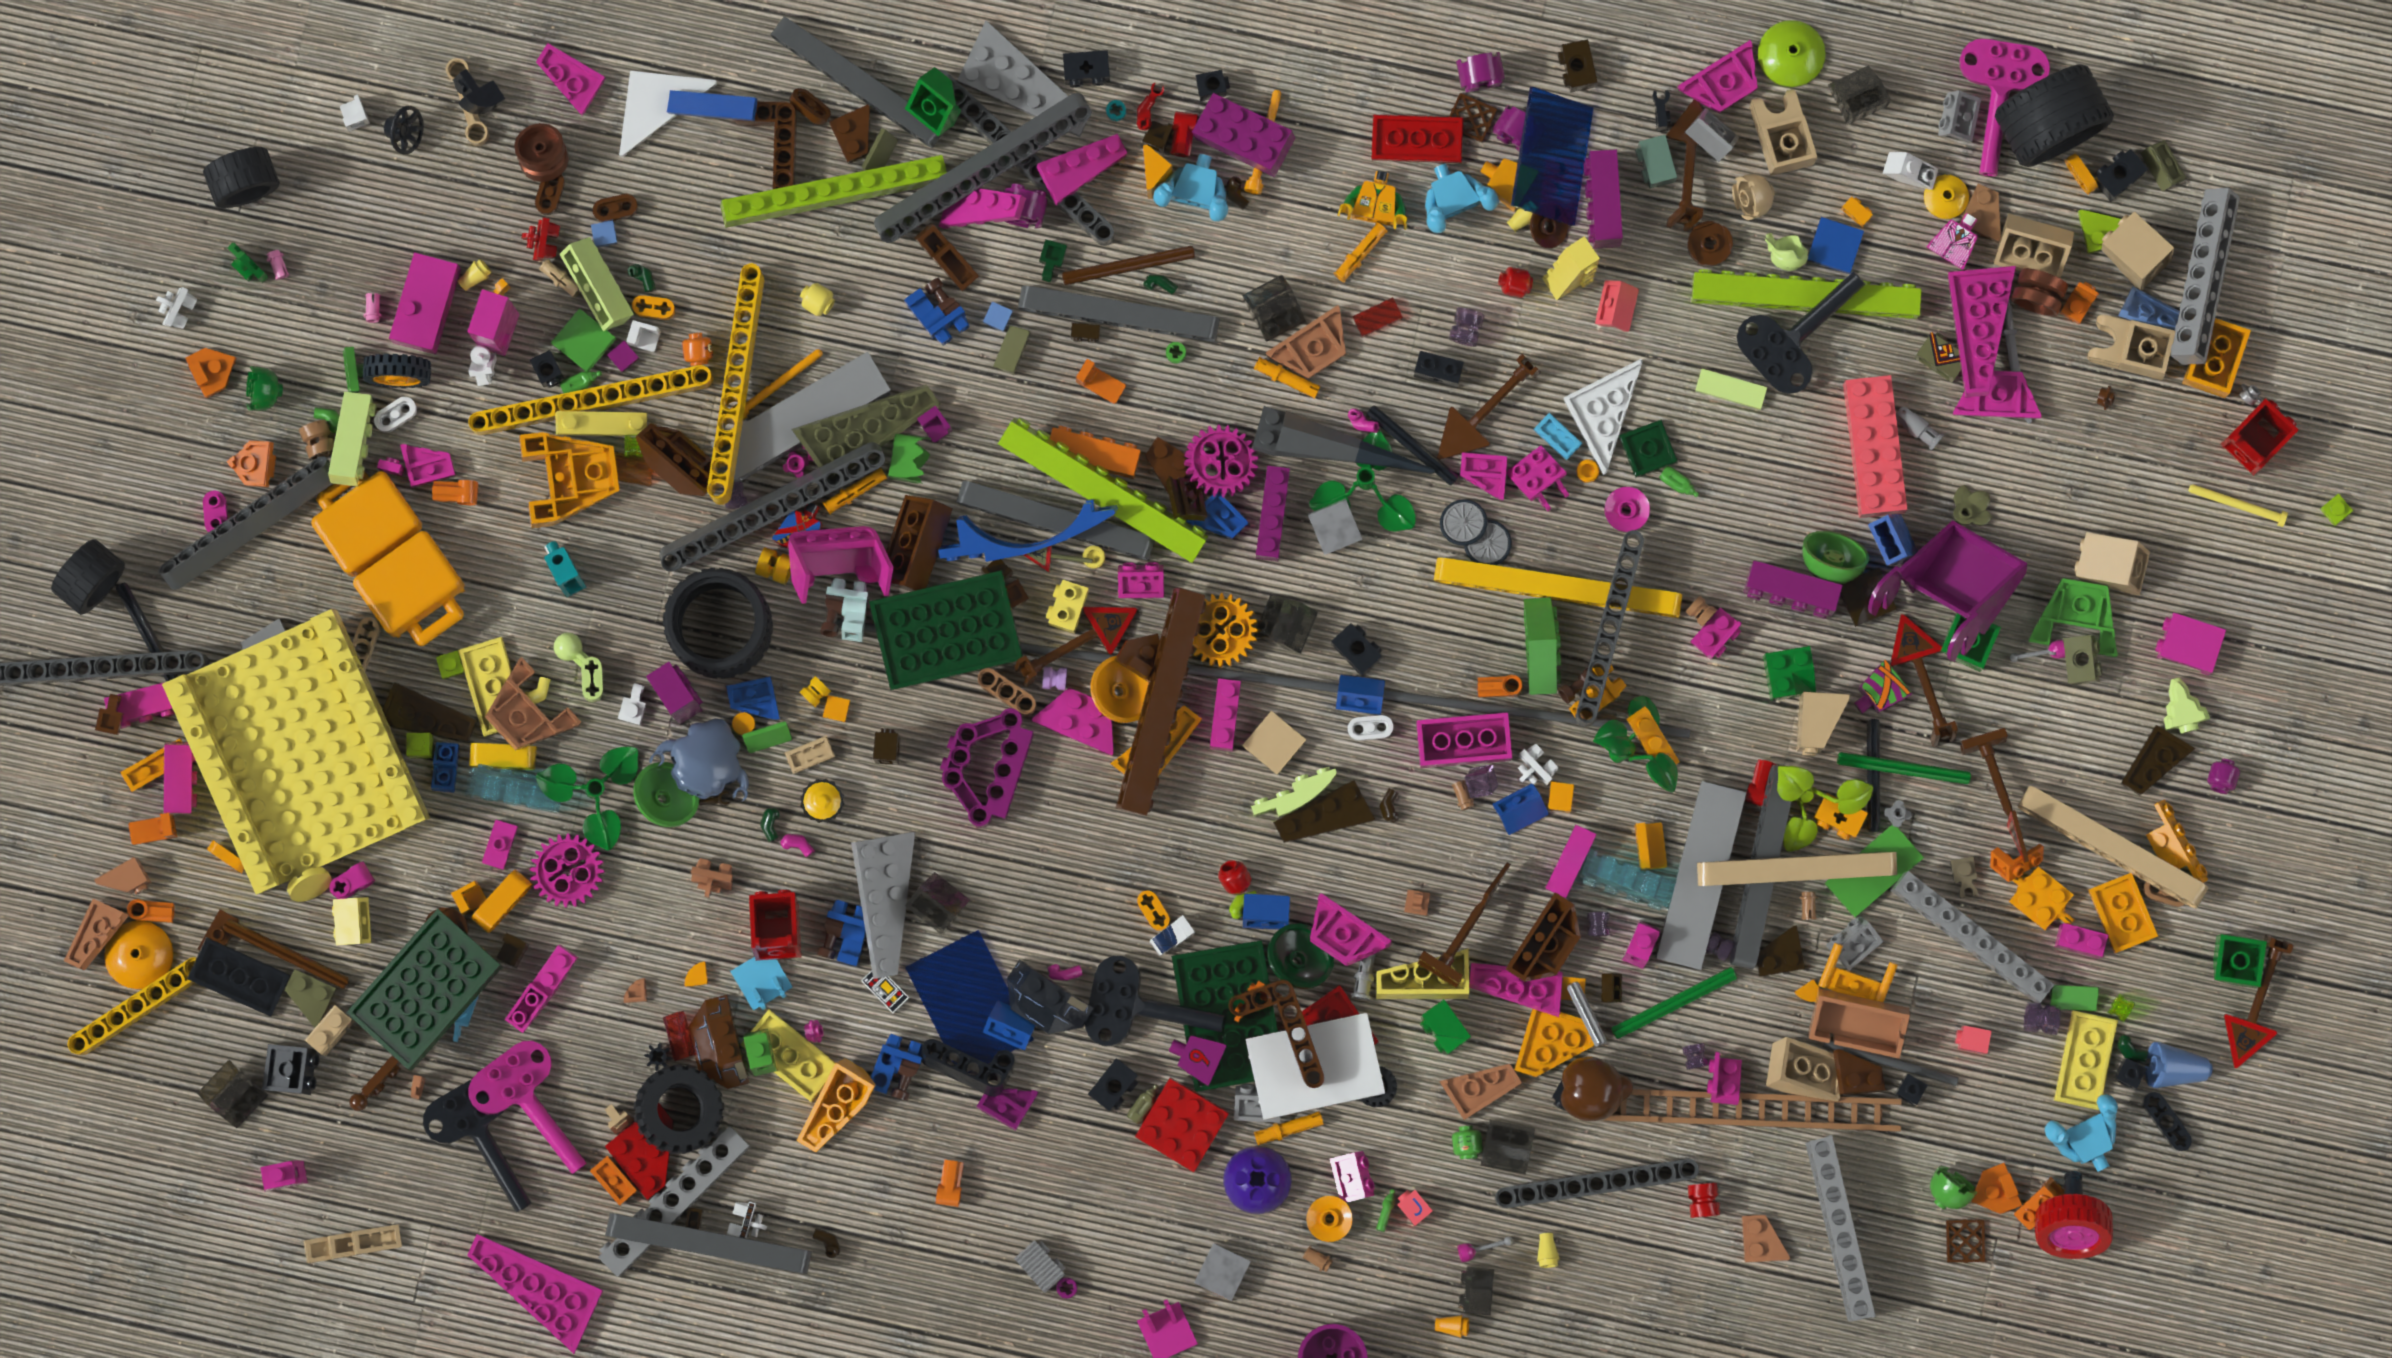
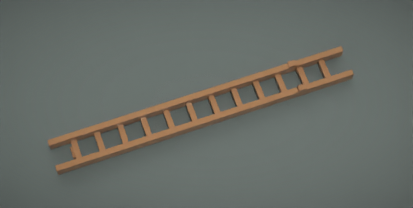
M1633 1089L1631 1095L1644 1096L1643 1116H1627V1099H1625L1620 1105V1115H1611L1607 1119L1600 1120L1900 1132L1901 1126L1880 1125V1121H1882V1109L1880 1108L1881 1105H1901L1902 1099L1840 1097L1839 1101H1831L1801 1095L1739 1093V1103L1736 1105L1735 1119H1718L1719 1103H1713L1712 1119L1695 1118L1696 1098H1711V1094L1707 1092ZM1650 1096L1667 1097L1666 1117L1649 1116ZM1673 1097L1690 1098L1689 1118L1672 1117ZM1742 1100H1759L1758 1120H1742ZM1765 1100L1782 1101L1781 1121H1765ZM1788 1101L1805 1102V1122L1788 1121ZM1811 1102L1828 1103V1123L1811 1122ZM1834 1103H1851V1124L1834 1123ZM1857 1104H1874V1125L1857 1124Z

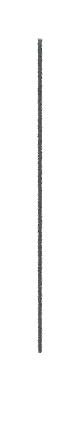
M837 619L836 624L842 629L844 620ZM865 623L864 632L876 633L875 625L873 623ZM1020 643L1021 650L1025 653L1046 655L1058 648ZM1073 650L1062 657L1103 662L1117 655ZM1187 664L1189 668L1188 674L1338 693L1339 684ZM1384 690L1383 699L1495 714L1508 713L1511 716L1577 724L1573 714ZM1596 717L1592 726L1602 727L1606 722L1613 719ZM1620 721L1626 726L1627 731H1633L1628 721ZM1659 726L1665 736L1688 739L1690 737V729Z

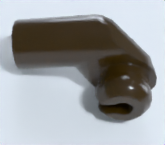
M1233 176L1226 185L1227 198L1244 210L1250 201L1241 195V179Z
M1388 788L1379 807L1383 818L1387 822L1395 823L1399 819V813L1395 811L1393 803L1399 793L1391 788Z
M816 1228L812 1238L824 1243L827 1257L835 1258L840 1253V1245L836 1235Z

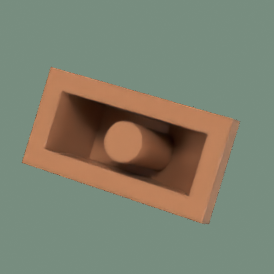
M135 857L94 879L98 885L130 894L135 893V895L147 890V885L152 883L140 860Z

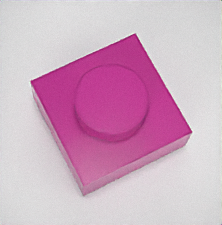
M386 457V461L379 459L377 465L379 471L401 477L404 472V467L399 464V460Z

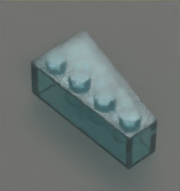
M478 764V768L473 767L469 770L465 797L472 798L475 795L487 801L498 802L500 800L503 801L502 803L509 805H525L526 808L552 813L559 812L561 802H555L544 795L537 784L536 775L523 773V777L514 775L513 770L501 769L500 772L492 771V766Z
M1593 849L1588 851L1579 879L1583 880L1582 884L1592 888L1599 885L1605 888L1604 892L1615 896L1618 893L1627 895L1626 899L1635 903H1639L1640 900L1647 902V907L1660 911L1661 908H1667L1676 881L1647 870L1643 872L1641 868L1632 864H1620L1616 858L1608 855L1597 856L1598 851Z

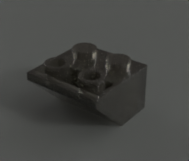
M1869 65L1828 84L1847 125L1887 107L1891 101L1882 81Z
M1283 275L1242 295L1252 318L1266 342L1306 322L1293 290Z
M1270 595L1256 628L1258 632L1254 633L1253 636L1285 650L1301 654L1318 612L1301 602Z
M934 872L919 887L905 907L943 936L971 900Z
M230 1060L197 1093L211 1109L236 1129L268 1096L255 1081Z
M1490 1119L1480 1166L1526 1175L1535 1128Z
M1467 1266L1466 1271H1461L1460 1285H1464V1294H1459L1458 1308H1462V1313L1491 1316L1494 1269Z

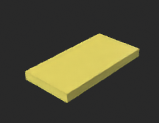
M502 637L458 650L484 737L499 733L485 716L512 672Z
M769 1009L751 1032L768 1028L777 1071L774 1073L812 1103L822 1091L835 1062ZM743 1041L740 1045H741L744 1049H746L745 1043H744V1041Z
M2074 1010L2071 1012L2054 1101L2099 1111L2097 1098L2104 1093L2118 1020Z

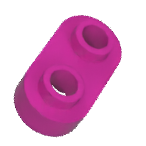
M216 490L209 491L203 498L204 524L207 532L214 529L212 523L215 520H219L220 524L228 519L226 497ZM217 498V504L211 505V499Z

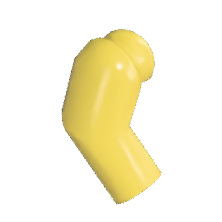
M540 677L537 688L530 692H525L526 696L535 705L546 699L551 679Z

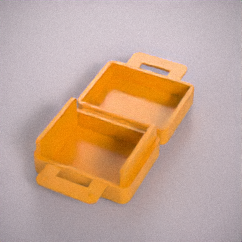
M364 470L363 479H359L358 486L335 502L333 499L351 486L341 484L330 485L316 497L323 511L312 518V527L342 570L348 576L355 577L353 581L354 587L383 629L391 637L400 638L401 634L407 631L418 646H424L460 621L464 616V612L454 597L465 591L464 582L432 536L426 531H420L422 529L421 520L388 474L384 471H378L369 477ZM443 606L447 614L423 630L418 622Z

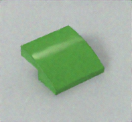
M579 308L551 341V344L585 372H589L617 338L609 331H603L598 322Z

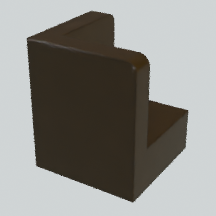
M1152 121L1151 127L1144 135L1142 145H1148L1153 150L1164 154L1173 131V124L1168 123V126Z
M1001 559L993 560L987 567L983 566L980 569L983 574L1002 570L1005 581L1014 574L1013 570Z
M506 932L502 940L504 944L497 955V959L517 969L530 944Z

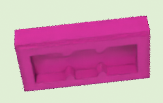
M495 820L482 864L502 870L505 869L518 826Z

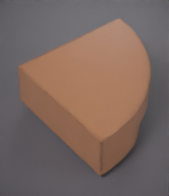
M645 978L636 980L629 986L624 995V1003L647 1002Z
M414 1075L411 1098L421 1099L426 1080L425 1077Z

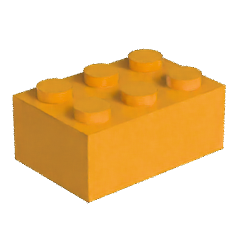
M2215 318L2206 364H2188L2182 384L2226 398L2231 392L2251 330Z

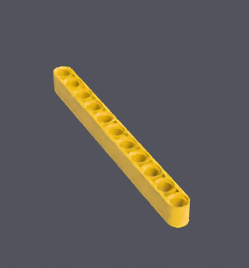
M753 263L744 265L740 273L707 491L713 502L718 505L728 503L732 496L764 288V276L759 266ZM752 273H757V274H758L755 279H753V280H749V279H748V276H749L750 274H752ZM754 295L752 300L744 301L746 296ZM751 316L748 322H741L743 317ZM740 338H748L744 344H738ZM738 359H744L741 365H734ZM734 381H741L739 386L731 387ZM731 402H738L735 408H728ZM734 423V427L731 430H724L727 424ZM731 445L729 451L721 452L723 446ZM723 466L728 467V469H727V471H726L725 473H723V474H719V473H718V470H719L721 467H723ZM724 488V492L721 495H714L717 489Z
M698 365L478 411L469 417L468 424L475 434L487 435L556 420V411L597 412L706 389L712 385L713 375L708 367ZM701 372L708 374L704 382L696 380L697 375ZM678 377L686 379L685 384L681 387L674 385V381ZM655 382H663V388L660 391L652 390V385ZM634 386L641 387V392L637 396L630 395V390ZM611 391H618L619 396L616 400H608V394ZM594 395L597 397L595 404L586 405L585 401L588 396ZM567 400L574 401V407L570 410L563 408ZM544 405H551L552 411L549 414L544 415L541 413ZM522 410H530V415L527 419L519 418V413ZM501 414L508 416L504 424L497 423V417ZM478 419H485L483 428H475V422Z
M1437 558L1434 581L1439 583L1538 598L1551 597V600L1605 607L1611 585L1610 582L1449 558ZM1615 583L1619 590L1627 588V585ZM1632 586L1625 611L1679 618L1683 594ZM1611 603L1609 605L1612 609H1622L1618 603Z

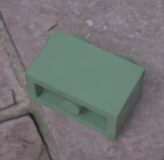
M1666 135L1639 141L1635 153L1638 162L1642 161L1644 170H1641L1644 184L1648 183L1649 189L1676 182L1677 175Z

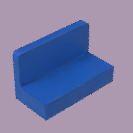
M1340 675L1336 709L1381 715L1385 681Z
M1532 783L1492 804L1508 835L1548 815L1543 799Z
M1245 894L1243 928L1279 930L1289 925L1290 897Z
M997 1001L988 1017L983 1033L1025 1051L1036 1026L1011 1010L1010 1005Z

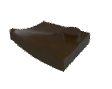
M1879 567L1859 575L1850 582L1841 584L1840 594L1855 627L1897 609L1894 601L1887 609L1882 608V602L1876 616L1869 613V600L1875 587L1883 578Z

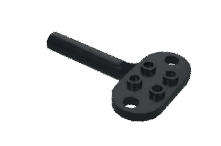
M1853 271L1790 329H1783L1769 316L1755 315L1743 321L1738 329L1737 343L1740 350L1779 392L1786 394L1800 392L1807 387L1813 375L1812 363L1801 349V343L1866 284ZM1750 322L1756 323L1758 326V332L1753 336L1746 332V326ZM1795 373H1800L1804 377V382L1800 386H1795L1791 382V378Z
M1111 956L1104 959L1098 965L1088 1004L1095 1009L1085 1023L1087 1034L1095 1043L1104 1047H1113L1121 1044L1128 1037L1132 1022L1136 1016L1221 1033L1224 1031L1226 1024L1225 1014L1142 998L1139 994L1141 974L1138 966L1132 960L1123 956ZM1119 961H1123L1126 964V969L1121 974H1117L1114 970L1115 964ZM1103 1029H1109L1112 1033L1108 1041H1102L1100 1038V1033Z
M469 1080L427 1106L423 1114L425 1133L431 1140L439 1144H451L464 1137H471L517 1213L531 1205L532 1202L488 1129L489 1123L498 1118L504 1111L498 1114L479 1112L469 1099L468 1088L471 1082ZM479 1092L476 1095V1100L481 1104H485L488 1102L489 1097L486 1093ZM434 1120L442 1124V1130L438 1133H433L429 1129V1124Z

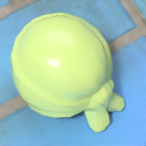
M1772 233L1766 234L1765 241L1768 244V251L1771 252V261L1776 267L1786 271H1794L1806 264L1808 251L1802 245L1799 236L1789 235L1775 240Z

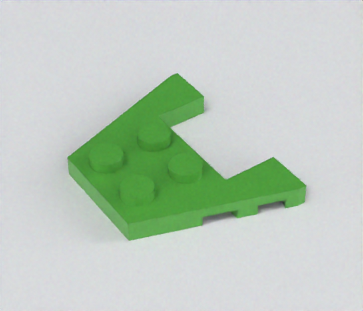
M2061 578L2033 629L2028 642L2050 645L2053 623L2058 622L2100 630L2098 638L2100 653L2098 654L2117 657L2118 652L2116 649L2108 586Z

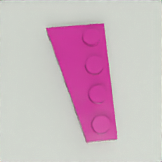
M1115 134L1040 162L1036 168L1055 205H1058L1064 198L1069 195L1071 196L1084 184L1095 179L1101 172H1105L1125 158L1127 151L1119 135Z
M978 188L943 210L939 227L948 229L950 226L964 227L967 224L973 223L980 225L989 221L1020 220L1026 198L1022 195Z
M1471 963L1469 988L1559 1017L1563 972H1558L1556 976L1524 982L1505 970L1507 966Z

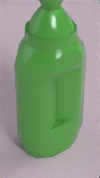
M590 371L575 374L560 383L563 393L586 389L591 386L592 382H595L598 376L602 375V372Z
M1667 466L1659 476L1662 482L1678 493L1694 495V497L1699 496V493L1695 492L1691 481L1673 467Z
M1391 1189L1390 1194L1383 1200V1208L1376 1227L1377 1231L1385 1232L1391 1211L1396 1202L1394 1189Z

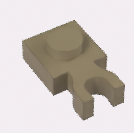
M1973 856L1951 860L1950 866L1954 884L1960 883V899L1965 898L1964 890L1966 888L1972 891V897L1977 896V889L1972 883V880L1978 879Z

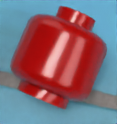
M1508 267L1504 273H1500L1498 285L1501 286L1504 295L1523 298L1531 292L1533 277L1530 276L1528 270Z
M1229 860L1225 862L1218 873L1219 881L1229 894L1244 893L1252 881L1251 874L1241 861Z

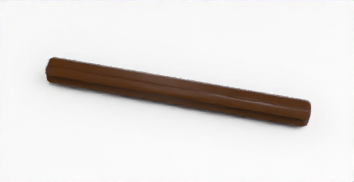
M1190 245L1062 273L1063 283L1069 285L1192 259L1195 257L1193 246Z
M228 919L223 926L224 931L342 989H345L350 981L347 976L231 919Z

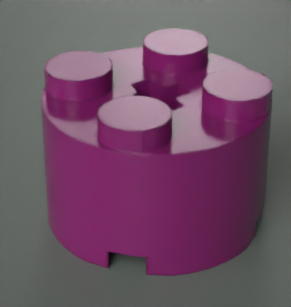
M1492 52L1469 56L1465 63H1462L1461 59L1456 61L1460 85L1462 89H1465L1466 93L1479 91L1480 86L1487 85L1488 89L1501 86L1502 81L1505 80L1500 52H1496L1494 57Z
M1507 105L1494 125L1493 133L1497 135L1496 138L1506 145L1511 142L1516 146L1515 149L1518 152L1527 156L1533 150L1546 128L1540 122L1536 126L1533 123V117L1514 106L1511 108Z
M1012 184L1011 188L1004 189L1005 193L1022 195L1026 198L1020 220L1004 222L1023 228H1028L1029 224H1035L1034 229L1041 228L1048 202L1046 198L1047 193L1041 190H1025V186L1020 184Z

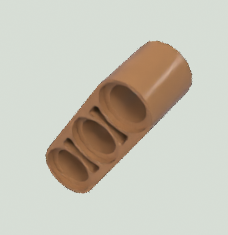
M985 668L979 672L978 682L980 687L1010 708L1016 709L1022 716H1030L1036 711L1037 704L1032 695L993 669ZM987 674L995 677L991 685L982 683V678ZM1004 687H1011L1013 689L1011 697L1004 698L1001 696V691ZM1025 699L1032 702L1031 709L1027 711L1020 708V703Z

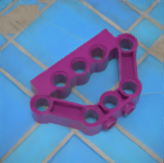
M1013 708L1005 709L1001 715L974 724L965 723L959 726L955 736H950L947 745L950 752L948 758H943L940 770L943 771L942 782L948 790L953 791L967 811L970 823L976 828L987 827L992 817L1006 820L1034 736L1033 731L1022 728V716L1019 711ZM1007 716H1016L1018 719L1017 723L1014 726H1007L1005 724ZM965 730L974 732V738L971 741H964L962 739V733ZM1010 732L1008 739L1004 740L1001 744L1002 758L994 766L995 780L987 787L988 801L986 806H984L975 796L963 776L964 768L971 763V746H974L979 741ZM1015 744L1018 747L1017 752L1014 755L1006 754L1005 748L1007 745ZM960 751L967 754V759L963 763H958L954 759L956 753ZM1003 765L1011 769L1010 774L1006 777H1001L998 774V769ZM952 773H957L960 776L959 782L955 785H951L947 781L948 776ZM995 787H1000L1004 791L1002 797L998 799L991 796V791ZM978 810H983L986 813V818L982 822L974 820V814Z

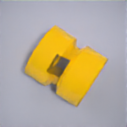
M764 547L757 562L755 575L766 579L771 576L774 582L786 585L791 575L789 555L783 553L779 556L777 551Z

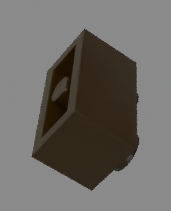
M1072 323L1071 339H1074V342L1087 340L1088 343H1096V341H1099L1100 325Z
M1602 974L1601 1002L1622 1003V974Z
M688 1207L685 1227L700 1230L704 1210Z

